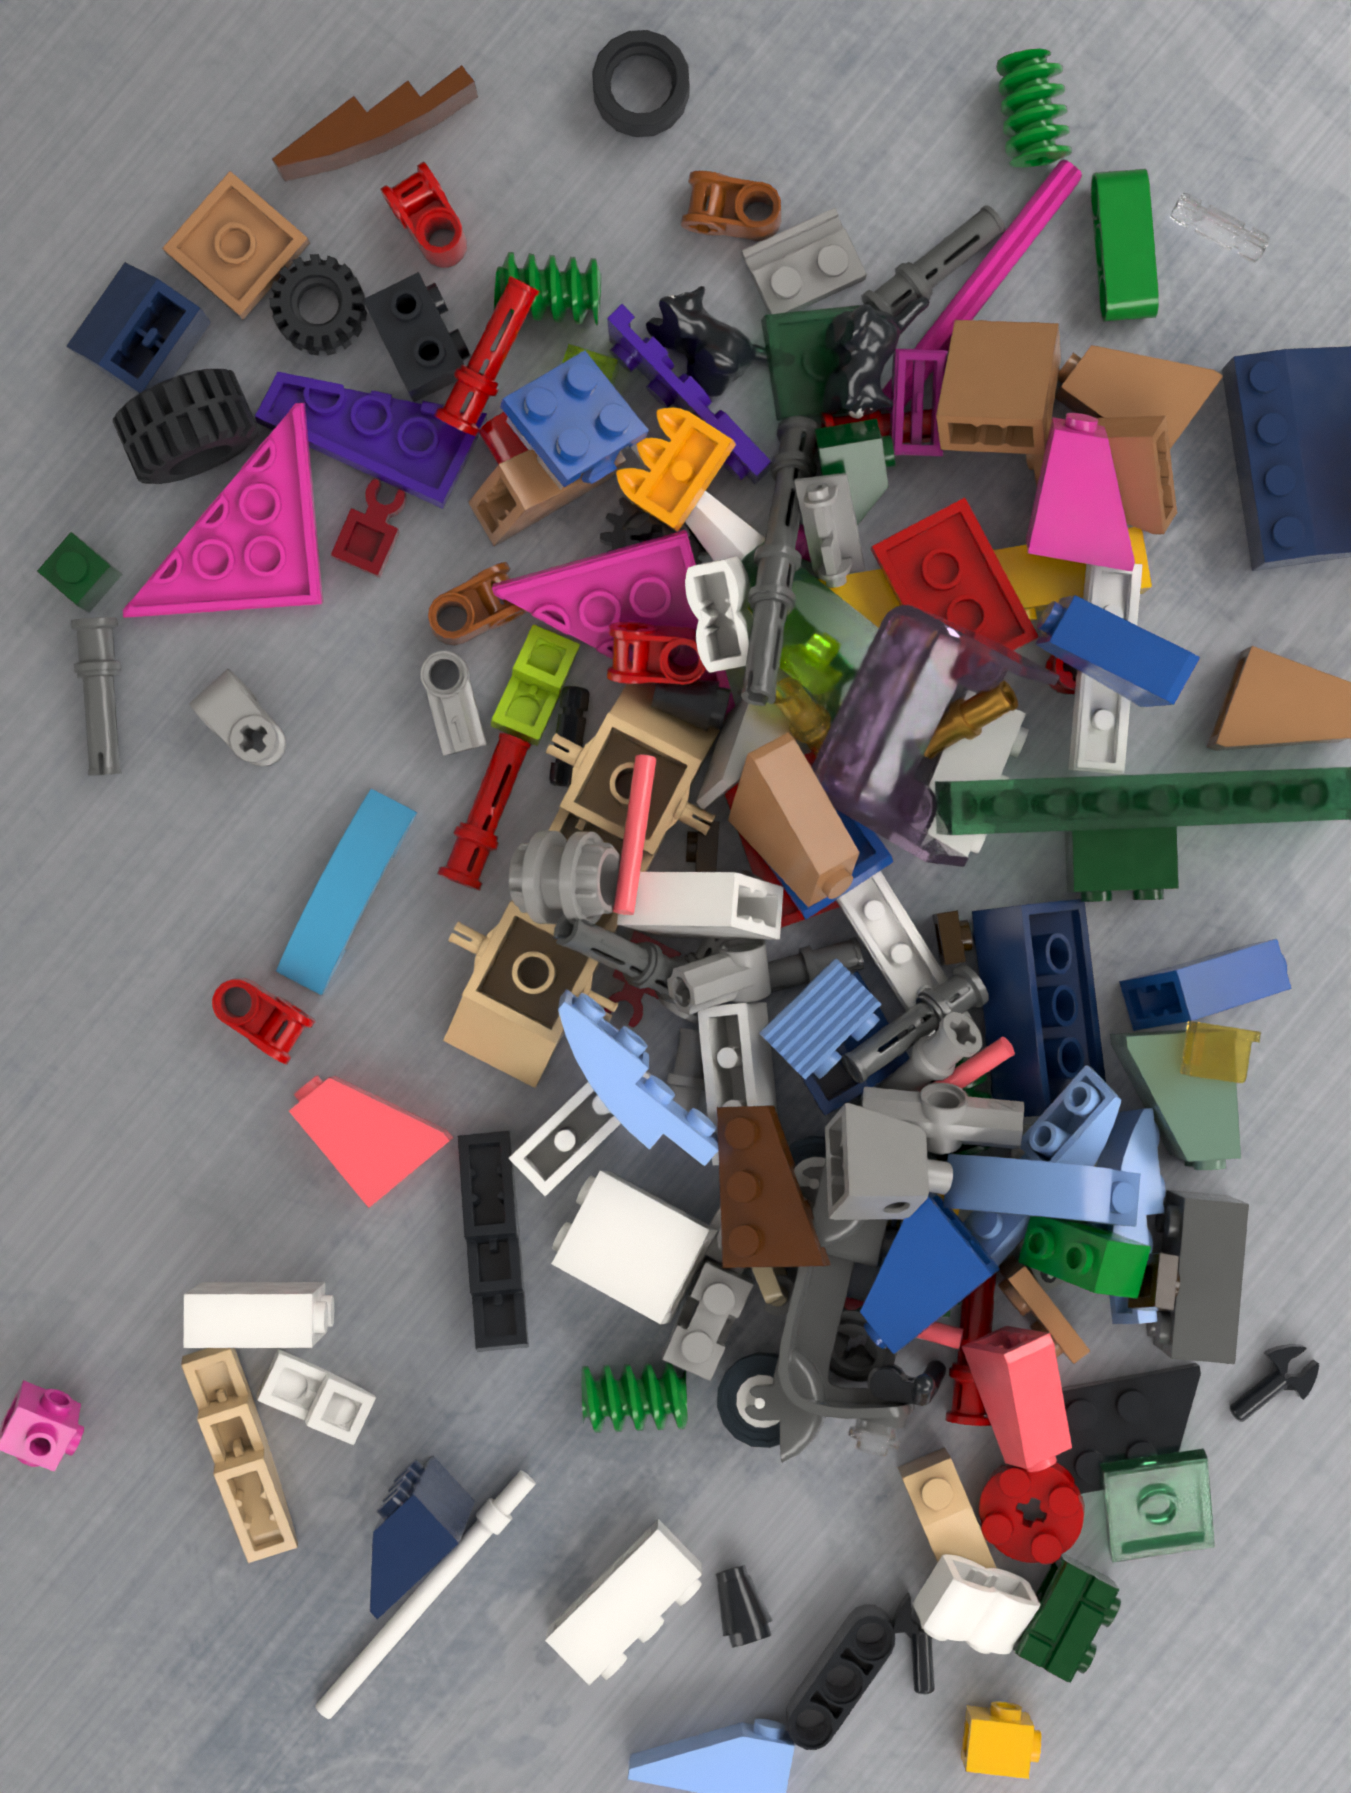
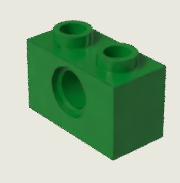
M1030 1216L1018 1262L1093 1293L1138 1299L1151 1246L1084 1221Z

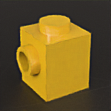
M1003 1701L991 1702L990 1708L966 1705L961 1748V1760L965 1771L1029 1779L1030 1763H1038L1041 1753V1731L1034 1730L1035 1726L1029 1713L1022 1712L1020 1705Z

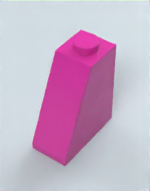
M1067 413L1066 419L1052 417L1026 535L1028 553L1133 572L1135 560L1105 426L1097 425L1098 419L1080 413Z

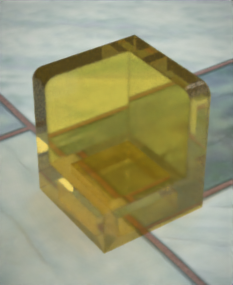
M1188 1021L1180 1074L1244 1083L1247 1078L1252 1042L1260 1043L1261 1032Z

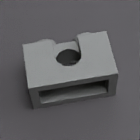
M704 1257L663 1349L662 1360L711 1381L726 1348L725 1342L735 1319L739 1318L754 1285L752 1277L743 1273L739 1274L730 1268H723V1264ZM697 1301H699V1302H698V1305H697V1307H696V1310H695V1312H694V1314H693V1316H692V1319H691V1321H690V1323H689V1325H688L689 1319H690V1317H691V1315H692V1312H693V1310H694V1308H695V1306H696V1303H697Z

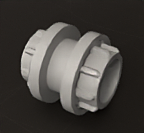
M538 831L529 843H520L512 856L509 867L511 898L514 904L519 907L520 912L528 913L530 918L537 924H556L563 915L566 916L571 924L575 923L571 919L574 917L576 920L585 919L595 924L602 914L613 912L620 865L619 853L611 843H604L595 832L578 831L572 834L567 841L559 831Z

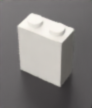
M640 872L634 915L618 914L617 925L668 938L780 940L784 887L736 872Z
M599 1171L596 1178L590 1176L582 1186L576 1203L581 1205V1208L573 1223L566 1222L558 1232L552 1249L557 1254L551 1264L659 1324L670 1323L718 1230L612 1172Z
M201 1282L184 1294L183 1348H312L327 1333V1327H333L334 1296L325 1295V1282Z

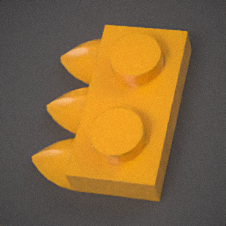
M672 407L658 409L656 412L661 429L671 441L645 438L636 444L641 459L651 471L624 468L618 470L616 475L622 491L635 505L678 532L736 443L733 439L694 414Z

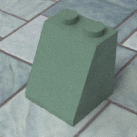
M1203 1028L1110 1034L1111 1045L1144 1108H1153L1154 1121L1158 1126L1160 1138L1169 1155L1184 1160V1165L1194 1167V1170L1226 1169V1159H1241L1233 1030Z

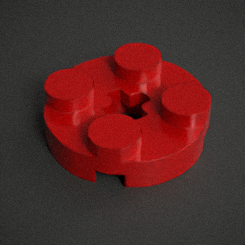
M1057 1462L1046 1469L1036 1472H1028L1027 1469L1010 1464L1004 1467L1001 1465L986 1480L980 1497L979 1515L984 1538L1001 1553L1014 1560L1026 1563L1039 1562L1042 1564L1056 1562L1064 1552L1075 1544L1083 1527L1085 1504L1080 1490L1074 1483L1075 1479L1066 1468ZM1031 1498H1036L1040 1501V1510L1047 1514L1043 1518H1035L1033 1521L1023 1518L1024 1513L1017 1509L1018 1503L1028 1504Z

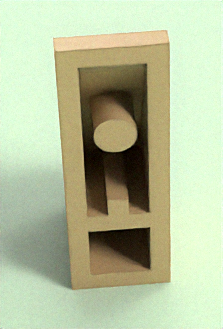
M941 1448L897 1467L937 1563L942 1555L951 1554L967 1558L985 1568H996L971 1504L946 1448Z

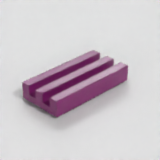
M894 350L891 386L893 406L890 410L889 433L892 438L894 455L943 456V450L940 448L936 415L948 350ZM906 360H913L910 445L902 444ZM925 361H934L930 445H922Z

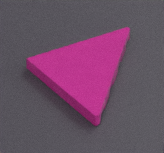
M305 402L293 405L287 415L201 515L195 525L171 551L145 585L125 606L123 618L323 603Z
M687 530L492 585L495 596L502 600L506 599L528 611L535 618L567 635L574 636L613 659L614 637L610 636L608 632L609 625L612 623L641 622L654 626L689 627L697 630L699 619L690 608L685 589L688 567L696 565ZM630 644L629 648L630 661H633L634 646ZM687 645L676 646L669 653L672 661L681 666L691 665L699 658L697 652ZM705 668V672L698 679L720 681V687L731 689L726 670L710 673ZM732 691L730 693L725 718L727 713L730 712L736 706Z

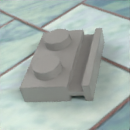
M836 208L742 250V258L750 270L751 277L772 322L866 280L867 274L846 229L842 226Z

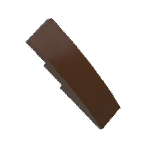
M461 65L422 96L417 93L409 81H406L367 112L356 97L353 96L273 157L272 161L284 181L337 170L381 154L435 127L478 98L475 81Z

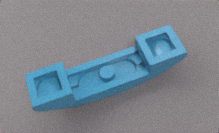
M370 789L322 873L277 967V973L320 995L324 994L346 952L345 947L391 858L396 856L417 815L416 811Z

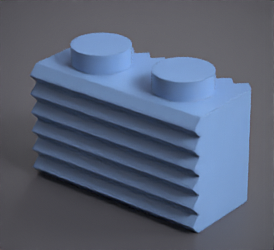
M835 958L759 1034L803 1079H806L812 1072L821 1079L842 1058L836 1049L850 1035L858 1042L878 1023L880 1019L873 1012L881 1003Z

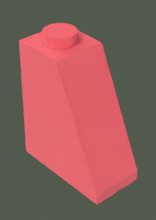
M318 1075L315 1076L294 1094L299 1103L289 1110L368 1208L454 1138L447 1129L336 1075L329 1077L324 1082Z
M1005 1326L963 1345V1352L1005 1463L1027 1469L1028 1472L1040 1471L1054 1465L1057 1462L1056 1455L1071 1449L1072 1444L1051 1334Z

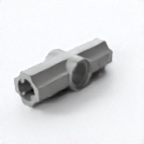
M949 1083L929 1084L921 1092L864 1087L862 1107L920 1126L926 1133L927 1151L938 1154L951 1153L958 1150L962 1144L1019 1149L1021 1146L1024 1102L968 1097L962 1088Z

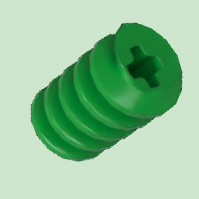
M1037 48L1013 52L997 60L996 70L1000 76H1003L999 81L998 89L1001 95L1006 97L1001 102L1000 107L1002 114L1008 117L1003 123V133L1011 138L1005 144V153L1013 158L1009 162V165L1013 167L1027 168L1048 165L1072 153L1070 146L1056 144V139L1068 135L1070 129L1067 125L1054 124L1053 119L1065 115L1068 110L1066 105L1053 104L1051 101L1052 98L1060 96L1065 92L1063 84L1049 82V78L1063 72V65L1048 63L1047 58L1051 56V52L1046 49Z
M508 252L503 265L497 267L494 309L509 282V277L512 276L540 291L530 307L535 321H541L547 308L550 307L555 323H561L567 310L571 309L575 323L582 324L588 311L592 310L595 324L598 326L602 274L600 273L596 258L590 259L583 273L579 270L576 257L570 256L565 270L559 271L555 255H549L544 269H539L535 255L529 253L523 268H518L514 252Z
M667 1362L661 1378H657L651 1363H645L640 1379H636L630 1364H624L620 1378L615 1380L610 1366L603 1365L599 1380H594L589 1367L582 1366L583 1423L585 1418H589L595 1433H601L606 1417H610L616 1432H622L627 1416H631L637 1431H643L648 1415H652L658 1430H664L669 1415H673L679 1429H685L688 1421L686 1370L683 1371L682 1377H678L673 1364Z

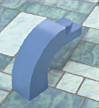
M948 1154L947 1162L952 1165L953 1180L950 1190L944 1195V1208L1136 1227L1141 1173L1047 1161Z

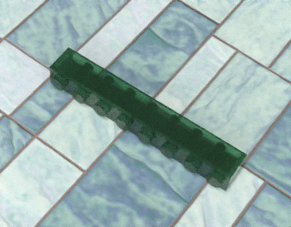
M1351 767L935 781L936 832L942 835H974L1351 820Z

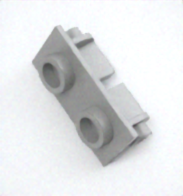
M847 473L795 479L794 482L814 576H819L820 579L825 580L827 587H840L847 582L846 576L850 572L865 571L866 569Z

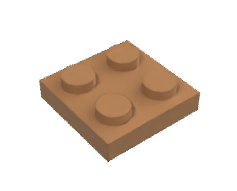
M229 171L162 249L178 265L244 320L271 289L273 282L279 280L281 277L279 272L283 267L286 266L288 269L293 264L292 260L300 256L310 244V241L294 225Z
M1012 1255L998 1266L1000 1268L999 1272L1005 1279L997 1286L1022 1316L1026 1315L1029 1311L1032 1313L1036 1321L1029 1326L1031 1330L1051 1334L1056 1358L1063 1353L1075 1364L1090 1352L1089 1348L1023 1264L1018 1262V1259Z

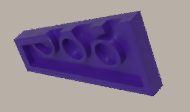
M621 304L607 318L609 341L613 345L609 350L611 355L628 372L631 373L637 368L650 381L646 386L647 390L663 407L669 408L673 404L676 408L694 414L733 439L736 445L723 463V466L738 480L742 481L747 476L756 485L770 471L771 460L724 411L719 410L714 414L708 408L712 404L711 399L691 376L682 373L677 377L671 371L675 365L667 355L669 352L654 336L651 338L645 337L642 340L631 329L630 322L635 316Z
M278 371L255 414L256 423L274 430L295 403L305 402L310 448L441 509L444 508L480 436L479 432L477 436H472L437 418L434 414L437 408L444 407L443 404L423 400L421 404L392 398V394L373 390H371V393L346 389L343 384ZM487 413L481 414L476 424L479 429L486 423Z

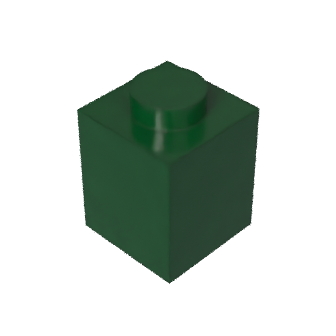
M72 532L68 534L37 570L40 575L69 600L88 613L91 612L123 575L91 546Z

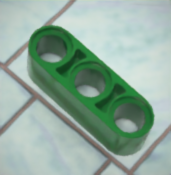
M1146 169L1095 172L1091 179V205L1102 320L1106 322L1156 318L1159 307V292L1148 171Z

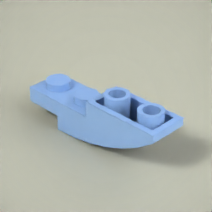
M566 989L560 996L558 1007L564 1032L577 1063L605 1106L648 1149H651L662 1134H664L705 1166L718 1152V1137L714 1133L716 1130L715 1124L699 1110L692 1108L688 1112L672 1100L675 1097V1093L656 1076L651 1075L648 1079L643 1077L649 1069V1054L645 1052L648 1046L640 1036L625 1026L620 1030L616 1029L603 1018L606 1012L595 1000L584 993H581L577 998Z
M1086 1065L1022 1136L1020 1148L1025 1154L1020 1159L1094 1166L1115 1123L1121 1098L1091 1067ZM973 1211L963 1224L997 1266H999L1025 1237L1030 1216Z
M1153 1108L1118 1112L1111 1133L1096 1167L1111 1168L1118 1171L1141 1173L1136 1227L1093 1222L1087 1223L1151 1246L1149 1253L1151 1254L1153 1239L1147 1228L1146 1215L1164 1213L1163 1199L1166 1190L1159 1168L1157 1149L1160 1141L1159 1129L1154 1121ZM1109 1295L1112 1324L1158 1322L1156 1311L1128 1308L1127 1297Z

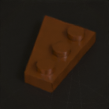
M774 1105L717 1107L723 1268L831 1265L826 1249L821 1247L812 1223L814 1216L809 1202L804 1200L794 1172L795 1163Z

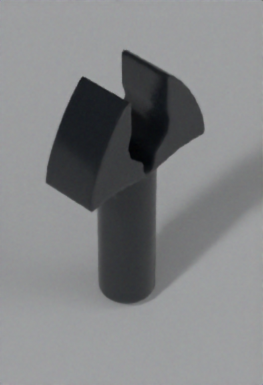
M1286 1344L1264 1351V1354L1271 1361L1269 1374L1230 1405L1231 1414L1238 1421L1244 1422L1283 1390H1294L1298 1397L1304 1400L1309 1395L1316 1381L1319 1363L1313 1360L1300 1373L1296 1375L1286 1374L1288 1372V1363L1291 1359L1299 1356L1307 1348L1301 1344Z
M907 1593L896 1609L892 1620V1627L895 1634L905 1632L911 1639L914 1691L921 1695H927L935 1690L932 1637L922 1627H918L917 1622L911 1617V1596Z

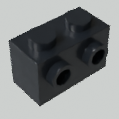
M417 272L363 299L413 402L457 381L454 376L456 369L460 368L462 364L465 365L463 361L470 358L471 355L458 328L448 332L440 316L449 310L435 282L425 286L420 273Z

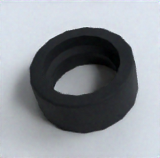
M650 30L627 31L611 39L597 56L592 71L594 102L602 118L616 131L632 137L655 136L670 129L683 115L690 96L689 66L680 48L669 38ZM647 55L656 58L666 66L671 76L672 88L668 99L660 108L652 112L634 113L625 110L616 102L611 92V78L614 69L621 61L631 56Z

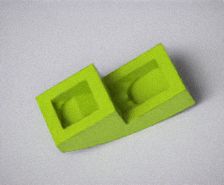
M533 624L512 668V676L491 719V727L538 746L571 671L580 644Z

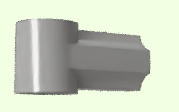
M437 651L429 655L423 662L420 670L421 681L426 689L443 756L487 745L466 662L457 654L449 651ZM449 660L457 665L460 677L454 687L441 690L434 685L431 673L437 663Z
M731 939L719 946L720 953L674 968L671 977L667 978L669 996L674 1000L678 1011L690 1015L727 1001L745 1003L768 997L771 994L765 940Z

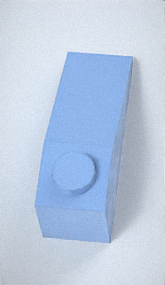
M755 1719L754 1724L741 1722L630 1754L628 1780L697 1793H786L795 1744L789 1732L785 1730V1725L770 1719Z

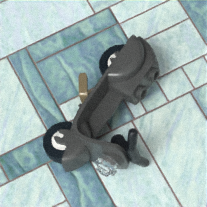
M809 1136L793 1142L789 1145V1149L795 1163L794 1172L804 1200H808L814 1216L812 1223L821 1247L826 1249L831 1265L799 1267L796 1281L788 1276L785 1267H752L766 1302L764 1309L776 1316L787 1314L780 1343L779 1354L757 1352L742 1357L725 1372L718 1386L717 1409L723 1425L735 1439L751 1447L772 1448L780 1445L782 1463L800 1454L817 1437L826 1417L857 1419L856 1425L850 1426L848 1436L857 1440L855 1448L872 1455L886 1456L888 1449H899L901 1440L897 1438L898 1429L905 1428L907 1416L913 1412L915 1405H927L934 1398L946 1375V1367L941 1361L933 1360L927 1364L923 1374L912 1377L905 1375L902 1368L895 1364H885L882 1367L875 1366L868 1376V1388L838 1387L832 1385L829 1381L830 1362L854 1264L857 1262L878 1268L883 1257L886 1258L899 1228L891 1227L892 1219H828L825 1136Z

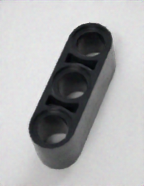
M871 1604L856 1607L848 1615L790 1698L786 1707L787 1726L790 1737L797 1746L805 1750H817L825 1747L832 1740L892 1654L895 1647V1633L888 1614L882 1608ZM867 1623H876L884 1628V1633L878 1642L865 1644L856 1638L858 1630ZM838 1666L848 1667L854 1672L852 1681L842 1687L833 1686L826 1680L828 1673ZM806 1710H817L825 1717L822 1724L814 1729H804L796 1723V1720Z

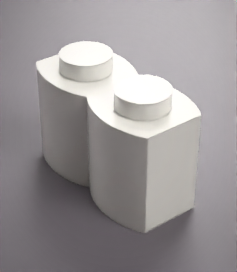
M736 556L688 567L685 579L686 596L691 610L699 619L696 630V644L702 663L710 673L746 666L753 615L747 609L749 605L750 582L743 563Z
M951 1554L942 1555L912 1603L922 1629L929 1636L939 1641H946L947 1639L966 1641L970 1647L983 1654L991 1652L1010 1654L1041 1606L1030 1583L1024 1578L1002 1569L985 1568L967 1558Z

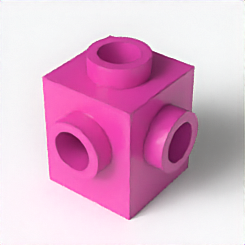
M23 1380L1 1422L0 1451L15 1456L25 1465L31 1467L41 1466L55 1472L64 1453L72 1456L81 1441L84 1432V1426L78 1424L81 1403L74 1401L63 1391L44 1389Z

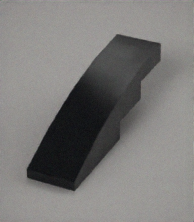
M500 1131L458 1135L464 1237L467 1242L475 1349L477 1352L527 1348L529 1347L516 1187L513 1163L509 1159L512 1155L510 1132Z

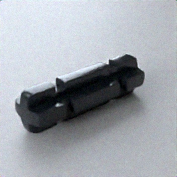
M564 686L560 699V708H563V712L558 714L556 733L582 747L586 724L583 711H588L590 694L588 689L583 687ZM554 743L555 747L569 753L568 750ZM556 758L555 763L551 762L550 783L554 786L569 788L572 781L573 766Z

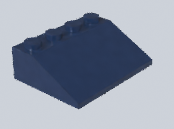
M1351 346L1281 349L1234 356L1223 367L1222 375L1252 572L1351 557Z

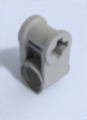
M230 669L224 671L189 703L200 719L217 736L222 738L242 760L264 767L273 765L283 756L286 748V738L283 731L258 704V699ZM255 731L265 734L262 740L266 747L262 752L252 748L254 741L250 736Z

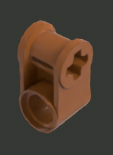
M693 171L689 174L688 183L692 186L688 214L683 215L680 225L684 229L703 235H724L753 241H764L778 232L782 223L781 199L777 190L770 184L733 178L712 171ZM710 196L708 209L705 211L707 198ZM755 202H762L772 209V213L765 220L753 221L745 215V210Z
M507 562L498 563L481 571L467 582L439 595L433 600L429 607L428 619L432 632L439 641L446 645L456 646L463 644L490 629L501 627L528 612L506 599L503 600L504 604H501L498 597L493 593L492 585L494 583L510 579L508 572L511 568ZM449 607H458L467 615L465 625L453 632L441 628L438 624V617L441 612Z

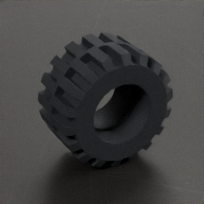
M227 369L196 370L158 383L130 399L115 414L112 421L138 481L145 484L176 482L211 470L243 452L257 438L259 433L258 426L235 373Z

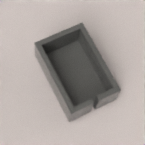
M1167 1190L1166 1202L1163 1201L1164 1213L1156 1214L1155 1224L1156 1231L1163 1233L1161 1253L1179 1256L1177 1272L1180 1276V1289L1175 1298L1174 1310L1156 1311L1158 1322L1146 1323L1147 1336L1154 1337L1153 1345L1171 1359L1235 1364L1249 1204L1229 1195Z

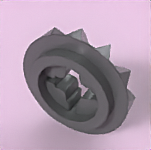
M863 1305L856 1310H847L844 1307L830 1362V1370L845 1379L859 1382L867 1381L869 1373L875 1366L882 1367L885 1364H894L897 1353L893 1354L888 1347L881 1349L869 1337L864 1328L867 1320L860 1313ZM867 1336L865 1346L860 1344L856 1348L852 1347L849 1351H846L850 1337Z

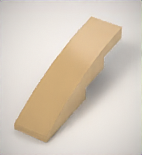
M206 1348L182 1356L181 1366L198 1408L197 1421L215 1464L213 1475L247 1562L251 1563L298 1548V1540L272 1453L235 1348Z

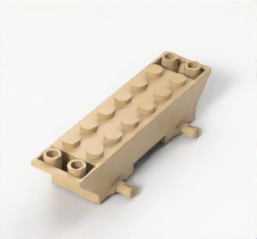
M652 682L626 684L611 711L607 713L596 736L584 748L555 733L551 741L568 750L569 753L549 744L546 750V754H550L573 766L571 785L548 831H559L567 841L572 834L578 831L595 832L604 843H611L620 858L635 756L649 755L657 759L640 872L648 871L669 829L677 821L702 832L706 836L710 826L692 816L694 815L712 824L716 817L715 814H711L691 804L688 800L690 788L720 730L709 727L708 732L664 713L660 709L652 708V700L656 684ZM512 900L509 902L499 924L486 936L458 921L454 930L471 938L472 941L470 942L455 933H451L448 942H452L476 954L474 972L462 993V999L443 1041L536 1088L564 1034L558 1007L560 996L565 990H569L577 998L581 993H584L599 1005L612 1012H615L619 1003H615L591 990L592 979L600 962L557 944L556 941L558 939L554 938L556 924L535 923L528 913L520 912L519 907ZM618 913L602 914L595 924L616 933L620 926L617 925ZM606 1012L603 1018L610 1022L613 1015Z

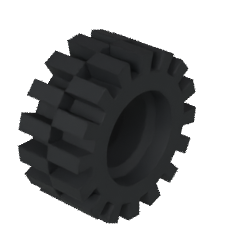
M310 254L309 261L303 262L301 257L292 260L295 266L290 270L284 266L279 272L282 277L279 283L274 281L271 287L274 296L269 298L275 324L285 339L292 343L293 347L300 351L306 349L310 355L319 356V351H325L327 355L335 354V348L341 345L346 349L352 344L350 339L353 335L359 337L363 330L361 322L366 321L367 317L363 301L365 294L357 277L353 275L351 269L346 264L340 265L337 259L331 256H327V260H323L319 254ZM314 287H326L332 290L338 298L336 314L331 320L322 324H313L306 321L299 311V303L306 291Z

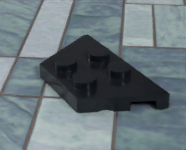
M1197 1363L1062 1387L1072 1448L1056 1455L1057 1463L1066 1468L1075 1479L1074 1483L1080 1490V1494L1172 1477L1201 1376L1200 1366Z

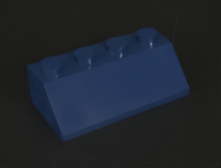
M1081 899L972 911L973 939L976 945L979 977L986 987L989 998L988 1002L983 1005L986 1046H989L1001 1037H1005L1011 1043L1015 1052L1013 1056L990 1070L993 1099L1024 1102V1117L1041 1116L1086 1065L1091 1067L1106 1082L1085 902H1081Z
M434 1456L423 1465L417 1459L412 1461L393 1480L394 1484L388 1489L389 1493L382 1500L384 1503L376 1511L381 1518L373 1531L370 1612L376 1619L381 1617L459 1544L475 1500Z

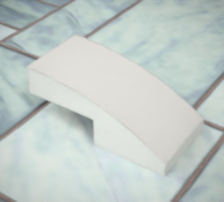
M280 1349L277 1350L256 1394L257 1401L305 1420L306 1426L352 1445L355 1444L376 1399L375 1395L357 1385Z

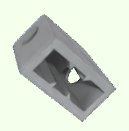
M845 1103L825 1126L828 1219H905L910 1217L928 1198L929 1192L945 1195L950 1190L953 1180L952 1165L948 1162L927 1159L926 1133L920 1126L849 1103Z

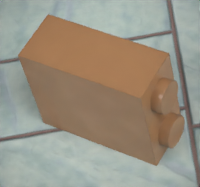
M987 320L954 321L936 415L941 450L1044 455L1061 363L1059 323Z

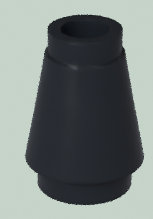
M696 680L691 684L684 685L657 683L651 707L660 709L662 712L708 732L709 727L721 730L731 689L720 687V681Z
M742 1565L716 1573L723 1636H729L732 1648L771 1636L768 1623L773 1620L750 1575H748L746 1566Z

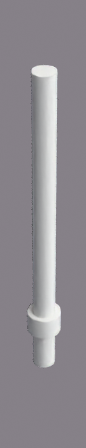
M520 1470L495 1500L489 1498L476 1512L477 1520L461 1537L459 1544L441 1560L315 1704V1708L322 1716L327 1719H331L487 1539L493 1533L499 1535L512 1520L510 1513L536 1485L535 1481L527 1473Z

